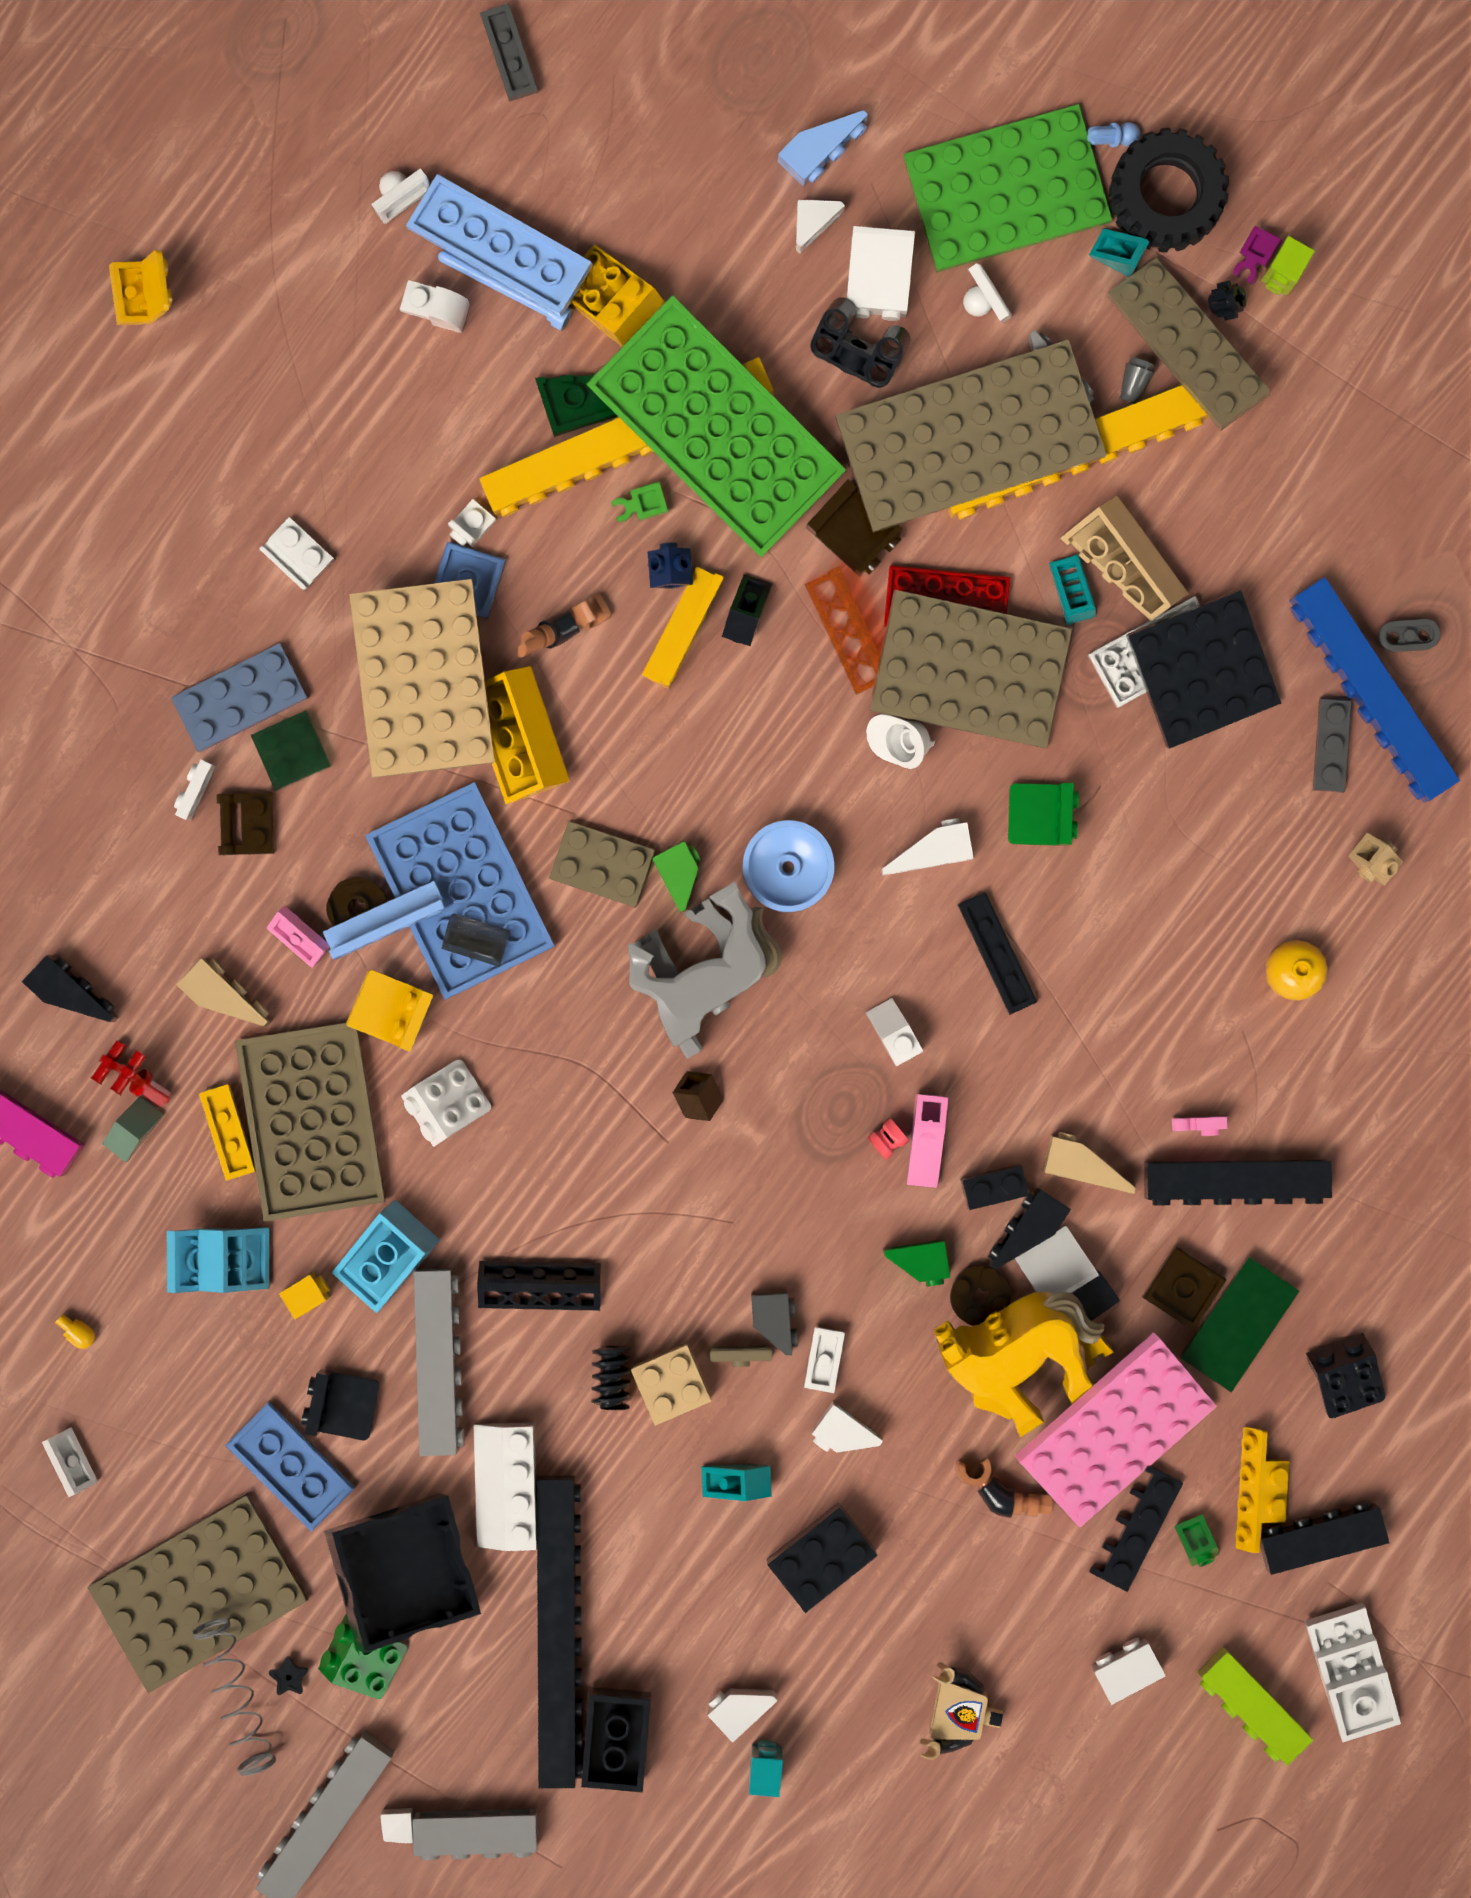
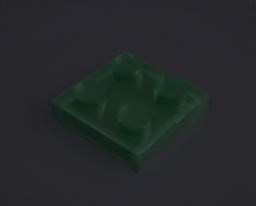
M303 711L251 734V738L275 791L332 767L308 711Z

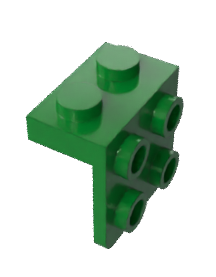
M1060 783L1059 785L1012 784L1009 788L1008 842L1013 845H1072V839H1077L1078 821H1073V809H1078L1079 791L1074 790V783Z
M345 1614L342 1622L335 1629L334 1638L328 1650L321 1657L318 1669L331 1684L375 1699H381L407 1651V1646L400 1641L367 1653L358 1651L348 1616Z

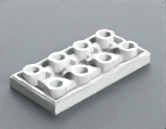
M1196 596L1129 633L1198 606L1200 603ZM1126 634L1088 655L1117 708L1146 693Z

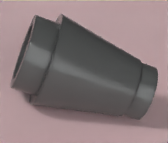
M1131 357L1129 363L1125 364L1119 398L1133 404L1137 403L1154 375V372H1152L1154 364Z

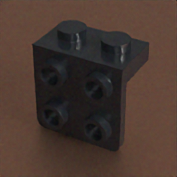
M1364 1333L1306 1353L1308 1363L1318 1380L1325 1411L1329 1418L1333 1419L1380 1403L1385 1399L1376 1355Z
M322 1369L318 1371L316 1377L311 1376L308 1385L307 1395H312L310 1407L304 1408L301 1425L306 1426L305 1434L317 1436L321 1432L362 1441L367 1440L371 1433L380 1387L379 1382L374 1379Z

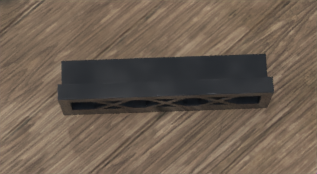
M479 1261L477 1278L478 1308L600 1311L601 1263ZM485 1291L498 1292L501 1296L498 1298L485 1297ZM519 1292H528L532 1296L529 1298H520L516 1294ZM549 1293H559L562 1297L551 1299L546 1295ZM580 1293L594 1294V1300L580 1299L577 1296Z

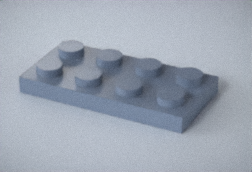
M279 643L171 697L197 751L200 753L307 700L308 697L282 645Z

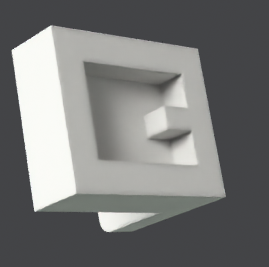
M472 499L457 518L448 523L450 529L453 530L449 535L462 546L468 543L471 547H474L496 522V518Z

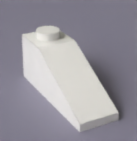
M959 818L941 821L942 827L933 830L881 869L882 876L974 859L967 822L960 824Z

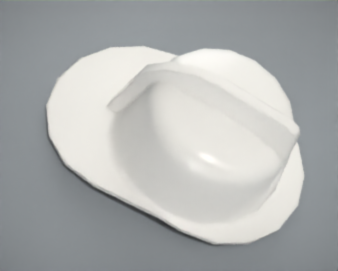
M880 714L873 717L868 723L866 730L870 748L878 757L908 769L918 767L923 761V757L929 751V748L935 744V741L930 738L927 729L922 723L915 720H903L892 715Z

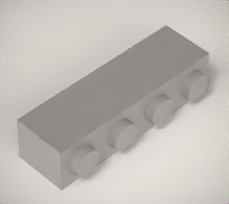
M537 1808L415 1812L412 1819L413 1856H421L422 1860H436L440 1858V1855H452L453 1859L470 1858V1854H482L483 1858L491 1859L498 1858L503 1853H513L514 1857L523 1858L531 1856V1853L537 1852L538 1848Z

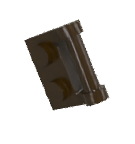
M272 793L216 794L217 804H220L221 846H218V855L274 854ZM232 804H241L242 845H233Z

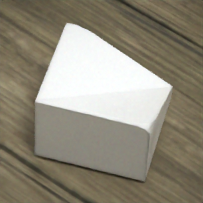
M413 1808L383 1809L380 1814L383 1840L386 1842L413 1843Z

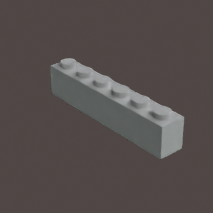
M453 1268L416 1269L414 1271L419 1456L456 1455L459 1447L464 1446L463 1428H458V1416H463L462 1398H457V1386L462 1385L461 1367H456V1355H461L460 1336L455 1337V1324H460V1307L454 1306V1294H459V1276L453 1275Z
M366 1731L363 1732L360 1738L355 1735L344 1750L348 1753L342 1763L339 1761L335 1762L326 1775L331 1780L325 1788L319 1786L309 1800L313 1805L308 1813L300 1812L291 1826L295 1829L289 1839L285 1836L282 1838L274 1850L278 1856L272 1864L266 1861L256 1877L260 1880L256 1887L257 1891L267 1898H295L385 1769L395 1751Z

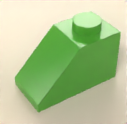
M684 841L652 858L680 913L687 909L699 871L696 863L701 861L693 845L687 847Z

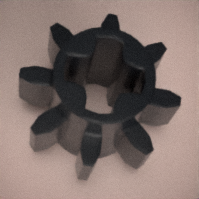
M1230 280L1217 283V289L1211 290L1208 298L1211 312L1217 315V318L1224 317L1225 321L1238 318V312H1242L1247 303L1244 289L1238 286L1237 283L1231 285Z

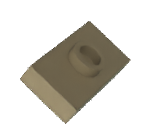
M716 1346L710 1348V1362H732L733 1367L750 1366V1361H772V1349L770 1346Z

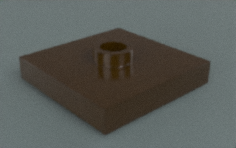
M1174 1246L1142 1295V1298L1195 1331L1227 1279Z

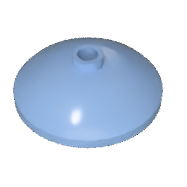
M793 820L778 821L762 828L749 842L743 858V875L749 891L760 903L776 911L796 912L809 908L825 895L834 875V857L827 840L812 826ZM789 861L793 863L794 870L791 873L783 871L782 865L784 862Z

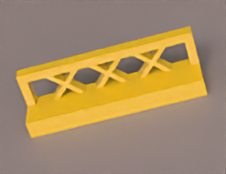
M696 567L692 575L693 585L687 586L642 673L643 677L670 689L724 583V577L717 573L713 575Z

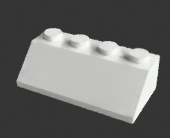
M535 1422L474 1424L477 1547L502 1551L536 1550L537 1478Z

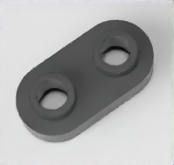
M1429 619L1391 621L1380 628L1377 639L1380 647L1390 653L1425 651L1437 645L1441 633L1438 625ZM1420 630H1424L1427 633L1428 638L1426 641L1419 639L1418 633ZM1390 632L1397 635L1396 643H1391L1388 640Z

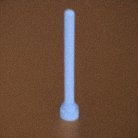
M441 251L438 254V259L443 264L546 316L547 321L551 322L552 327L563 331L567 326L573 309L568 307L563 316L560 317L449 252Z

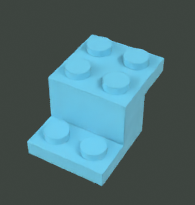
M213 1227L167 1231V1293L193 1291L228 1293L269 1289V1228L232 1229Z

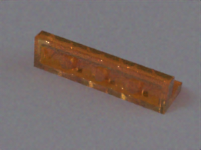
M838 566L829 570L826 575L806 583L805 587L850 684L857 695L874 687L880 654ZM830 581L835 592L831 603L818 599L814 587ZM836 597L838 598L841 607L834 605ZM822 605L829 607L827 614H825ZM832 609L845 613L847 622L844 630L830 625L828 619ZM849 624L854 634L847 632ZM834 632L842 635L839 642ZM845 636L858 641L860 649L856 658L843 653L841 646ZM862 652L867 662L860 660ZM847 660L855 662L852 670ZM857 664L869 667L875 679L859 686L854 676Z

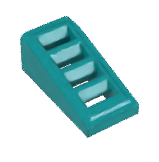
M1079 555L1050 562L1049 567L1066 624L1070 625L1094 618L1096 616V608ZM1072 568L1076 569L1074 573L1064 576L1059 575L1061 571ZM1079 580V584L1063 587L1065 583ZM1079 592H1082L1083 594L1082 596L1072 598L1069 600H1067L1066 597ZM1086 604L1085 606H1081V607H1078V608L1070 609V608H1073V607H1076V606H1080V605Z

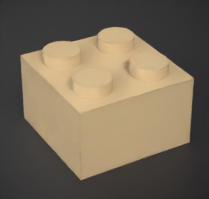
M688 1341L631 1366V1372L655 1426L711 1402L712 1397Z

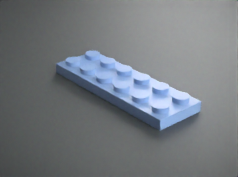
M438 174L406 224L408 230L560 317L565 313L593 267L591 261Z

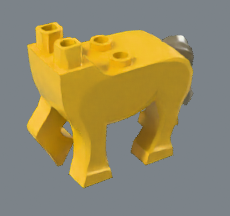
M1048 1291L1034 1292L1020 1298L1001 1311L992 1313L979 1325L972 1327L961 1325L955 1329L949 1321H946L934 1329L941 1357L948 1372L966 1390L970 1391L974 1406L998 1414L1006 1419H1013L1020 1438L1044 1423L1040 1409L1023 1394L1017 1385L1034 1374L1047 1357L1064 1367L1063 1386L1071 1404H1073L1094 1386L1091 1376L1084 1369V1362L1079 1352L1078 1343L1082 1345L1081 1351L1088 1369L1096 1364L1093 1359L1101 1353L1105 1357L1113 1353L1109 1342L1101 1335L1104 1331V1324L1094 1323L1089 1320L1079 1299L1070 1292H1058L1055 1294Z

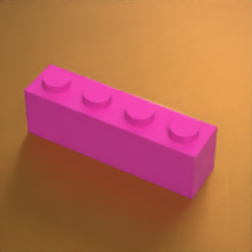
M0 1090V1144L3 1145L4 1142L10 1144L15 1148L13 1153L26 1161H29L30 1158L40 1164L39 1170L52 1178L56 1175L59 1177L66 1175L85 1144Z

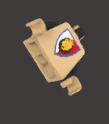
M942 1662L937 1664V1667L943 1670L942 1674L938 1677H932L938 1682L929 1728L930 1738L935 1740L932 1741L926 1738L920 1740V1744L928 1746L927 1752L921 1753L920 1756L929 1760L936 1759L940 1754L954 1752L971 1745L974 1740L981 1738L983 1725L1000 1728L1003 1719V1710L987 1707L988 1695L979 1680L968 1670L948 1667Z

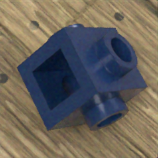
M671 542L659 544L660 549L647 552L650 588L675 589L693 585L690 548H678V543Z

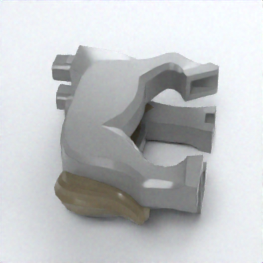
M736 882L709 897L717 906L724 908L730 913L733 924L718 913L710 899L683 913L692 922L705 925L714 933L719 942L722 958L705 960L679 973L666 952L657 930L641 940L628 945L630 987L656 1000L659 1017L673 1047L680 1046L687 1059L703 1050L695 1034L700 1032L701 1021L708 1012L713 1011L714 1015H717L731 1006L728 1002L730 999L755 985L761 978L771 976L781 966L783 956L780 946L763 926V907L750 908ZM650 966L653 969L656 978L651 977V975L649 974Z

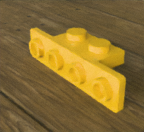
M1244 1427L1239 1474L1237 1530L1235 1534L1236 1548L1250 1553H1259L1262 1523L1286 1522L1289 1461L1282 1459L1266 1460L1268 1432L1253 1427Z

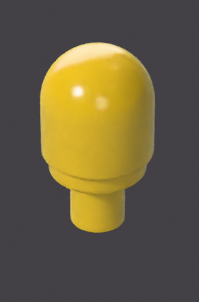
M62 1313L55 1322L65 1331L63 1336L66 1337V1340L76 1348L87 1349L94 1343L95 1333L93 1329L82 1320L79 1321L76 1318L72 1321Z

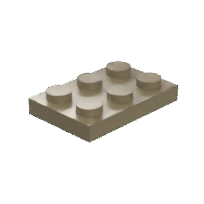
M568 821L549 879L636 908L655 850Z

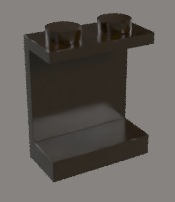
M848 479L807 523L806 529L861 577L864 572L870 575L881 563L878 557L885 549L890 553L902 539L898 535L901 533L902 528L897 525L896 527L893 526L873 533L861 495L856 491L857 487Z

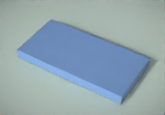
M270 1401L225 1445L311 1532L355 1489V1486Z

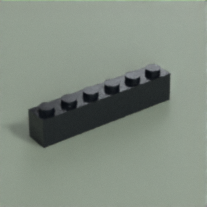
M1332 1161L1144 1162V1198L1152 1200V1205L1155 1206L1171 1205V1200H1183V1205H1201V1199H1213V1205H1232V1199H1244V1204L1246 1205L1262 1204V1199H1274V1204H1293V1198H1305V1204H1323V1198H1332Z

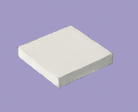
M1067 1226L1058 1230L1054 1236L1015 1258L1036 1292L1048 1291L1052 1294L1058 1292L1072 1293L1099 1276Z

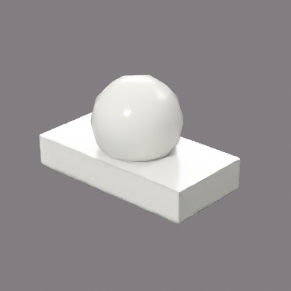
M421 168L408 178L399 171H389L380 179L379 187L383 196L371 205L381 221L387 224L421 199L431 184Z
M976 263L968 270L978 286L970 288L965 293L963 298L965 310L972 316L981 317L986 315L992 307L1002 323L1011 319L1012 313L983 266Z

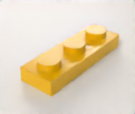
M230 1084L199 1093L225 1180L256 1172Z

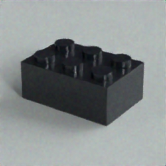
M838 1502L767 1558V1565L802 1610L807 1613L878 1555L874 1546Z
M590 1687L581 1787L643 1792L651 1692Z

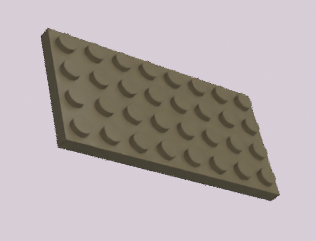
M1069 339L835 415L873 533L1107 456Z

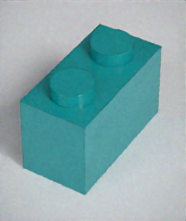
M761 1740L758 1741V1744H752L749 1795L780 1797L783 1753L782 1747L777 1746V1743L774 1741Z

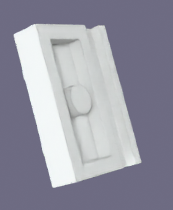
M290 517L259 548L304 591L335 560Z

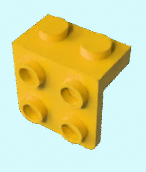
M154 250L140 262H112L109 265L117 325L153 324L169 310V307L172 305L171 290L167 289L166 276L168 274L167 260L163 258L161 250Z

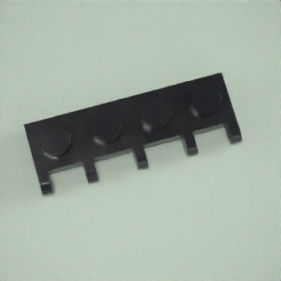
M1149 1465L1145 1468V1472L1150 1473L1151 1476L1143 1491L1141 1492L1132 1487L1129 1492L1139 1498L1129 1519L1119 1514L1115 1519L1117 1522L1125 1525L1115 1546L1104 1542L1102 1545L1103 1549L1111 1553L1102 1571L1093 1566L1089 1570L1091 1574L1128 1592L1183 1485L1181 1481Z

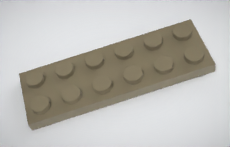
M1157 257L1108 292V298L1221 431L1270 396L1269 388Z

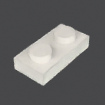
M201 759L198 765L193 764L187 776V780L190 781L186 792H180L174 808L177 809L176 816L191 822L216 766Z
M814 1327L804 1388L834 1393L845 1332Z
M72 1427L42 1442L68 1497L98 1483Z

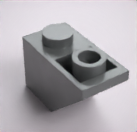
M787 1291L751 1294L753 1327L785 1355H792V1347H798L797 1330L790 1329V1317L795 1316L794 1298H788Z

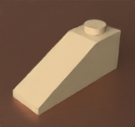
M1059 1132L1058 1137L1050 1136L1042 1169L1044 1173L1132 1194L1135 1193L1136 1188L1084 1144L1076 1142L1077 1136Z

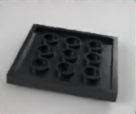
M1235 590L1126 634L1165 745L1169 749L1281 704L1242 590Z

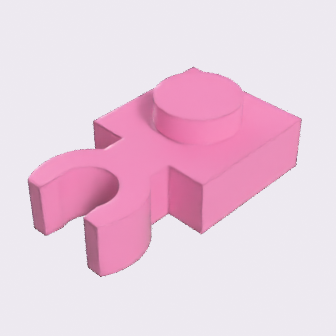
M1226 1116L1172 1118V1131L1201 1130V1136L1220 1135L1219 1129H1228Z

